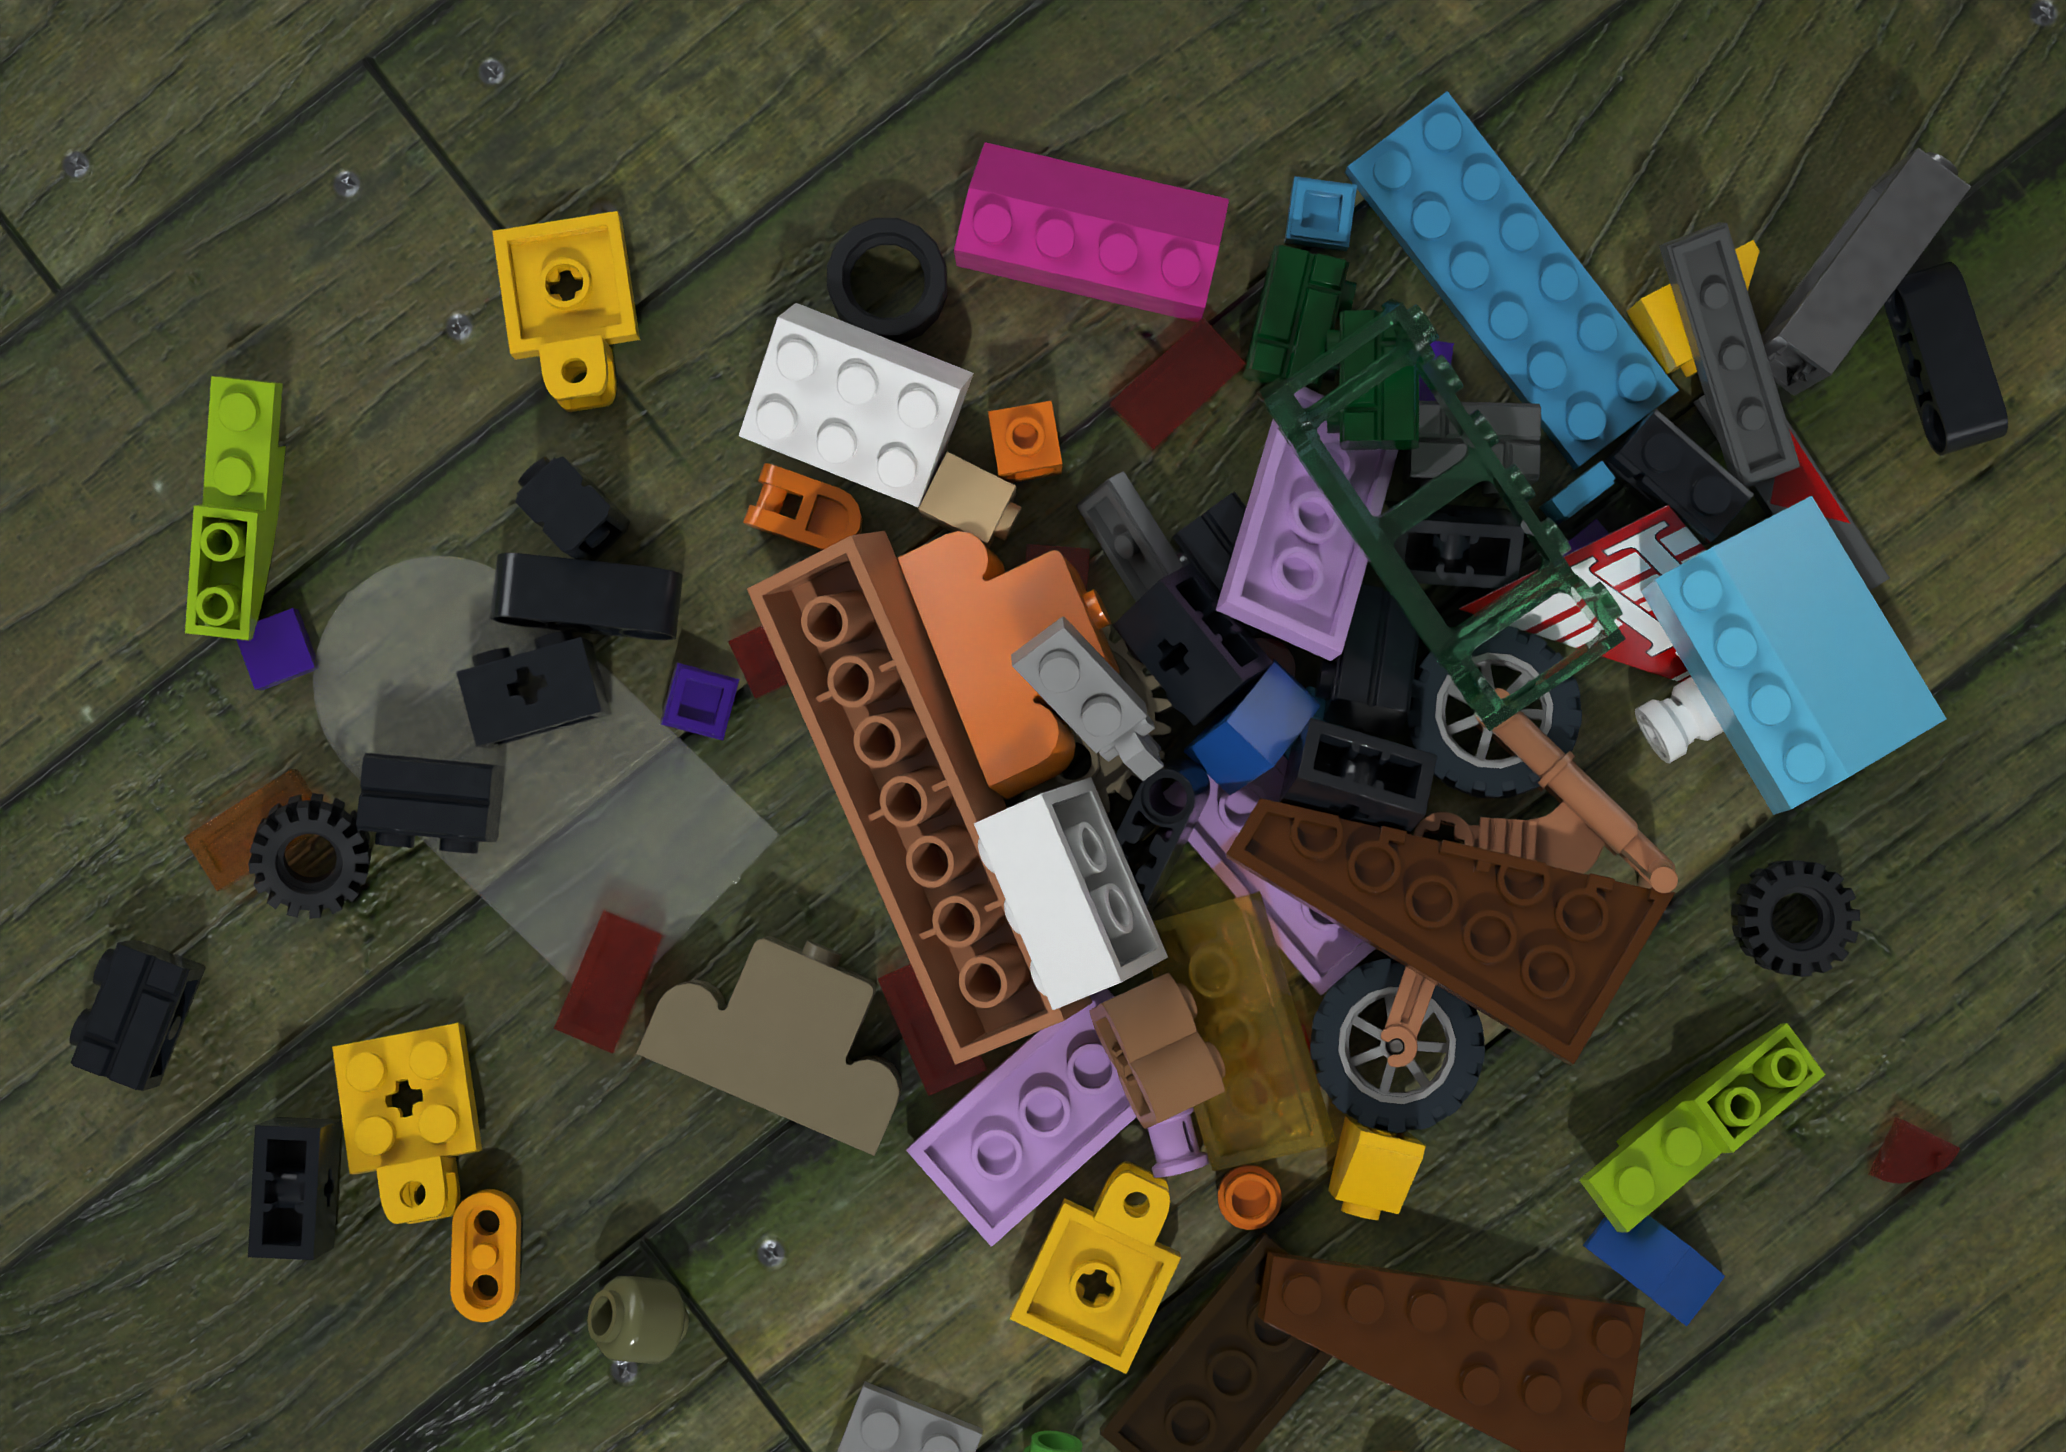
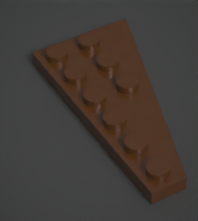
M1262 798L1259 799L1226 853V858L1569 1066L1575 1064L1675 892L1660 893L1653 887L1648 889L1618 882L1610 877L1569 871L1548 866L1544 862L1447 840L1437 841L1407 834V831L1385 826L1380 828L1345 820L1337 815Z
M1268 1252L1258 1317L1265 1323L1520 1452H1624L1646 1309L1641 1305L1596 1297Z

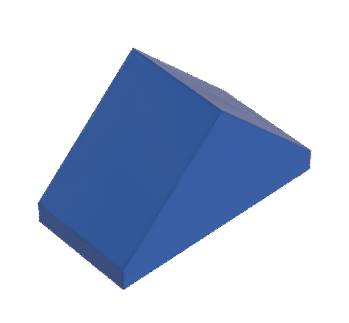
M1275 659L1270 667L1248 685L1184 749V752L1193 761L1198 763L1230 796L1273 768L1304 729L1310 718L1321 707V703Z
M1649 1215L1628 1233L1617 1232L1605 1216L1583 1244L1585 1248L1685 1326H1688L1725 1277L1723 1273L1696 1250Z

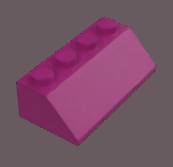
M985 142L969 185L954 247L956 266L1200 323L1213 277L1229 199Z

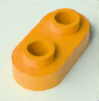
M484 1189L464 1199L453 1215L450 1291L453 1304L460 1314L475 1322H490L505 1314L513 1306L519 1295L521 1214L516 1202L509 1195L495 1189ZM490 1210L496 1213L500 1221L497 1231L488 1232L482 1228L479 1221L482 1211ZM481 1275H490L495 1278L498 1283L496 1295L487 1296L479 1290L478 1279Z

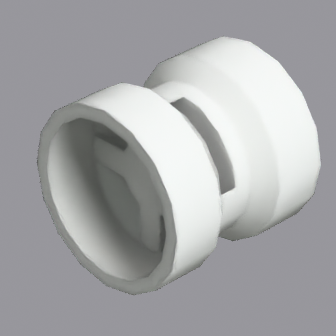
M1692 677L1674 686L1670 699L1666 698L1663 701L1652 699L1635 709V716L1642 733L1656 754L1666 763H1671L1685 755L1688 745L1694 742L1695 738L1708 741L1724 732Z

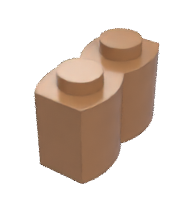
M1169 972L1089 1010L1099 1040L1110 1061L1117 1069L1127 1100L1144 1129L1225 1092L1221 1079L1225 1076L1223 1060L1216 1047L1210 1042L1204 1043L1197 1033L1193 1020L1197 1017L1195 1001L1188 988L1183 983L1176 984Z

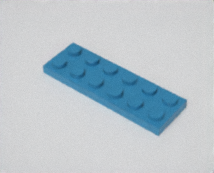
M1448 91L1347 166L1344 173L1353 184L1357 185V190L1519 400L1522 403L1540 404L1541 428L1573 470L1581 466L1679 391Z

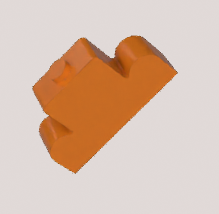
M956 531L945 534L898 557L897 559L988 787L1004 798L1009 799L1056 777L1066 770L1074 757L1076 747L1074 734L1068 725L1052 712L1053 708L1012 667L1011 654L1063 616L1119 674V667L1102 629L1111 625V620L1097 591L1093 589L1087 592L1078 571L1059 551L1055 550L1049 551L1005 573L1004 565L998 556L979 538L968 532Z

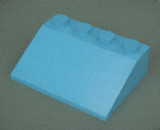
M1812 496L1715 545L1654 579L1641 591L1773 815L1795 808L1947 719Z

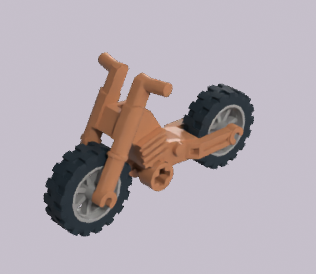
M1487 625L1473 627L1469 631L1448 637L1441 642L1438 648L1427 655L1413 680L1407 721L1410 737L1415 749L1437 755L1434 775L1448 787L1476 798H1511L1537 788L1540 792L1546 789L1560 805L1547 816L1517 820L1480 817L1479 825H1468L1461 817L1453 813L1437 812L1425 817L1416 827L1414 835L1425 837L1426 833L1436 835L1439 833L1441 825L1455 828L1454 840L1464 845L1544 862L1548 866L1583 874L1595 864L1605 846L1614 856L1619 854L1639 873L1637 886L1648 889L1653 887L1660 893H1669L1675 889L1678 883L1675 864L1638 829L1637 822L1573 761L1576 756L1572 753V750L1575 746L1582 721L1581 695L1577 681L1573 678L1568 668L1569 665L1559 652L1556 653L1541 637L1518 631L1519 628L1501 625V627H1487ZM1491 665L1508 667L1521 673V675L1507 691L1501 688L1495 689ZM1477 668H1481L1485 697L1482 700L1455 686V683L1465 674ZM1529 681L1539 694L1542 710L1521 709L1515 706L1513 698ZM1448 695L1475 708L1474 715L1447 726L1445 707ZM1531 720L1542 721L1540 728H1538ZM1475 726L1482 733L1476 756L1463 750L1452 738V735ZM1491 738L1512 757L1502 760H1486ZM1393 958L1372 961L1351 970L1330 988L1313 1019L1310 1053L1319 1084L1340 1111L1344 1114L1347 1113L1350 1117L1358 1120V1123L1366 1127L1402 1133L1429 1128L1447 1116H1451L1462 1106V1103L1472 1093L1478 1082L1485 1057L1482 1022L1477 1009ZM1381 998H1385L1388 1016L1383 1030L1358 1016L1369 1004ZM1433 1012L1443 1026L1446 1042L1418 1041L1421 1025ZM1352 1025L1381 1041L1380 1046L1351 1057L1349 1038ZM1417 1051L1446 1053L1440 1070L1430 1081L1414 1059ZM1384 1055L1388 1060L1380 1088H1377L1366 1081L1355 1066ZM1405 1065L1421 1086L1408 1092H1389L1396 1067H1403Z

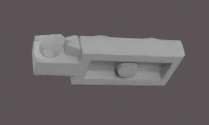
M1062 616L1011 654L1012 667L1095 753L1099 752L1108 762L1119 755L1123 763L1142 781L1164 767L1159 754L1161 747L1148 734L1155 729L1153 720L1147 714L1146 703L1065 617Z

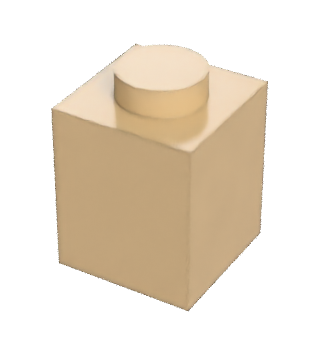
M947 452L918 510L921 517L951 532L971 533L990 548L995 536L1006 541L1022 507L1013 503L1016 496L1015 485Z

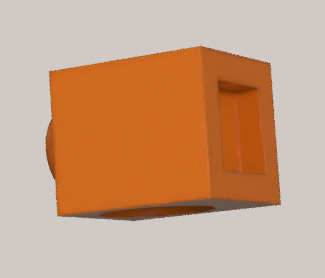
M1052 401L988 411L999 478L1009 483L1062 474V458Z

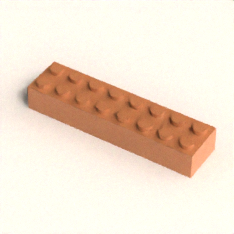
M878 531L851 535L747 588L954 1064H959L1063 1022L1092 1004L1091 997L1087 996L1052 1010L1047 996H1044L1034 984L1030 971L1032 960L1021 935L1012 929L1006 918L1004 894L995 873L991 872L981 859L978 850L979 835L974 826V823L1007 809L1003 797L988 787L886 532Z

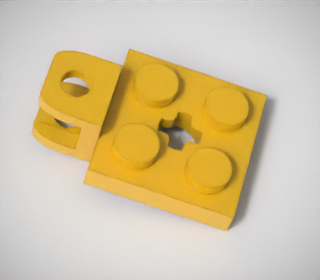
M607 212L492 231L511 356L515 360L540 356L545 386L565 411L574 412L610 406L616 396L617 380L613 352L609 345L640 340L623 222L619 212ZM563 271H571L575 280H583L582 289L576 291L575 298L564 301L560 294L550 293V285L560 283V273ZM587 372L582 381L573 383L577 375Z
M455 1023L333 1046L349 1174L358 1175L377 1171L381 1204L386 1217L394 1224H415L452 1217L460 1204L456 1157L452 1156L483 1151L464 1025ZM408 1081L411 1089L422 1090L423 1101L413 1104V1115L409 1117H403L401 1108L392 1106V1095L399 1092V1084ZM423 1185L426 1195L424 1201L419 1204L416 1193L418 1188Z
M1124 1161L1117 1165L1108 1176L1093 1211L1064 1198L1013 1306L1010 1320L1127 1374L1181 1259L1179 1251L1156 1241L1170 1207V1195L1166 1179L1163 1177L1155 1178L1152 1172L1129 1161ZM1133 1192H1141L1147 1196L1146 1201L1140 1205H1131L1125 1198ZM1096 1269L1107 1273L1106 1282L1114 1287L1113 1291L1109 1296L1099 1293L1095 1297L1094 1302L1086 1300L1083 1297L1085 1286L1078 1282V1279L1083 1273L1092 1275Z

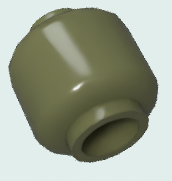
M617 1276L607 1283L603 1290L598 1292L591 1301L587 1323L591 1338L596 1342L599 1351L606 1358L615 1361L658 1364L669 1358L679 1345V1342L683 1340L687 1333L689 1318L678 1289L669 1281L635 1276Z

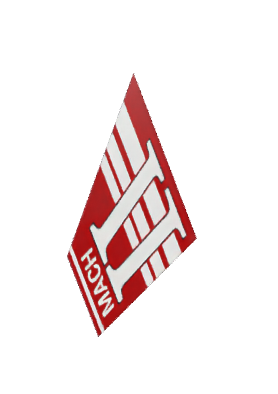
M1667 505L1459 609L1682 682L1691 677L1641 591L1654 579L1705 552L1706 549L1670 506Z

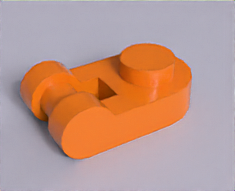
M764 463L758 482L763 484L756 506L749 505L743 521L744 524L820 551L851 535L861 533L863 517L858 503L851 494L827 483ZM787 493L803 498L796 519L780 514Z

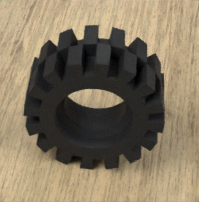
M312 793L311 800L302 801L301 794L289 797L288 804L283 807L280 803L276 804L270 809L268 817L266 819L262 818L251 845V857L248 865L249 873H255L256 876L253 884L259 894L264 891L269 894L267 903L274 909H277L280 903L288 906L286 915L298 918L300 910H308L309 919L321 918L323 910L330 908L332 914L342 910L345 900L348 899L353 902L359 895L360 886L362 884L365 885L372 851V848H369L371 838L369 831L357 830V812L355 810L350 814L344 810L345 802L337 798L334 799L332 804L323 802L324 794ZM304 834H316L327 839L336 851L337 861L334 867L319 877H305L293 871L286 861L285 849L294 838Z
M1800 860L1775 861L1768 863L1769 867L1765 869L1757 868L1749 875L1752 878L1750 883H1741L1736 893L1742 897L1739 904H1732L1731 915L1738 916V925L1732 926L1735 937L1742 938L1744 944L1740 948L1746 956L1754 957L1757 960L1755 964L1764 969L1799 977L1812 976L1813 972L1825 973L1833 969L1830 964L1834 960L1843 961L1848 956L1849 952L1844 947L1847 942L1856 943L1859 932L1852 931L1851 928L1852 921H1860V910L1851 908L1850 901L1857 898L1852 888H1843L1840 884L1844 880L1843 877L1837 872L1825 870V865ZM1790 893H1800L1808 897L1815 905L1818 915L1814 932L1807 939L1797 943H1790L1782 939L1774 929L1772 922L1775 905L1782 897Z

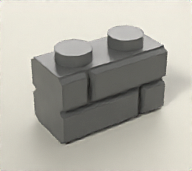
M1419 400V448L1403 450V484H1419V494L1425 496L1457 495L1458 485L1482 486V496L1513 498L1521 496V487H1530L1539 480L1540 404Z

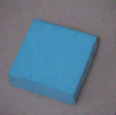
M1295 176L1292 182L1284 243L1346 252L1350 242L1357 185Z
M1600 461L1539 508L1552 524L1556 523L1558 525L1613 485V480L1616 478L1604 462Z

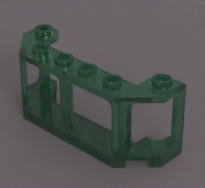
M1391 298L1381 305L1383 312L1291 377L1285 380L1277 378L1256 394L1279 426L1278 429L1428 650L1449 675L1475 715L1491 731L1624 641L1626 638L1614 622L1623 613L1613 596L1600 581L1590 588L1582 578L1573 572L1563 557L1565 553L1571 550L1567 539L1550 517L1542 522L1539 521L1527 503L1536 496L1533 488L1514 463L1504 468L1491 449L1500 442L1496 432L1478 409L1468 414L1455 393L1464 386L1442 354L1438 357L1435 356L1430 344L1436 341L1439 335L1428 317L1417 304L1407 310L1402 302ZM1392 326L1397 340L1395 346L1389 352L1310 407L1302 408L1294 396L1296 392ZM1413 366L1465 442L1466 454L1456 464L1381 515L1373 516L1320 440L1317 428L1321 423L1400 368ZM1483 480L1490 481L1540 554L1542 560L1541 567L1534 574L1461 624L1448 627L1395 550L1394 543L1399 536L1476 483ZM1564 593L1571 596L1599 634L1511 695L1500 699L1473 662V651L1553 595Z

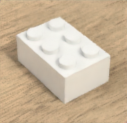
M795 303L777 318L739 436L919 507L942 462L974 373Z
M1091 777L1041 793L974 823L979 835L978 850L985 866L996 875L1005 897L1004 911L1012 929L1021 935L1032 960L1030 971L1034 984L1044 996H1047L1052 1010L1122 983L1168 958Z

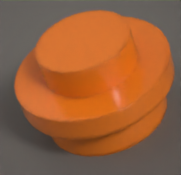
M1247 1164L1233 1168L1223 1177L1218 1187L1217 1201L1221 1213L1229 1223L1240 1229L1255 1230L1268 1225L1277 1216L1281 1207L1282 1194L1277 1180L1268 1170L1257 1165Z

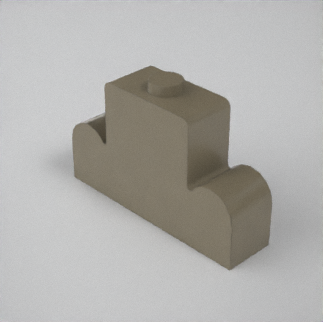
M771 936L757 940L751 949L728 1005L725 1004V998L720 990L709 982L696 979L674 986L665 992L658 1002L636 1053L875 1156L902 1090L900 1073L894 1064L886 1058L872 1054L859 1056L855 1060L850 1057V1052L876 994L877 984L868 977L839 966L842 954L809 940L806 941L803 950Z

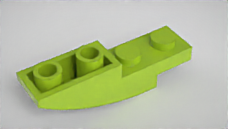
M211 376L203 501L201 505H194L185 624V633L248 641L253 639L273 553L283 481L286 446L278 445L283 383Z
M1781 1023L1720 1062L1646 1116L1616 1141L1619 1145L1618 1148L1581 1177L1579 1181L1615 1230L1628 1233L1720 1154L1734 1153L1826 1074L1788 1023Z

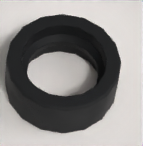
M873 218L853 226L836 243L827 264V290L841 321L902 344L923 335L939 318L947 299V269L937 243L920 226L900 218ZM879 245H896L909 250L919 260L925 273V288L920 301L909 312L895 318H880L867 313L855 301L851 291V273L856 261L867 250Z

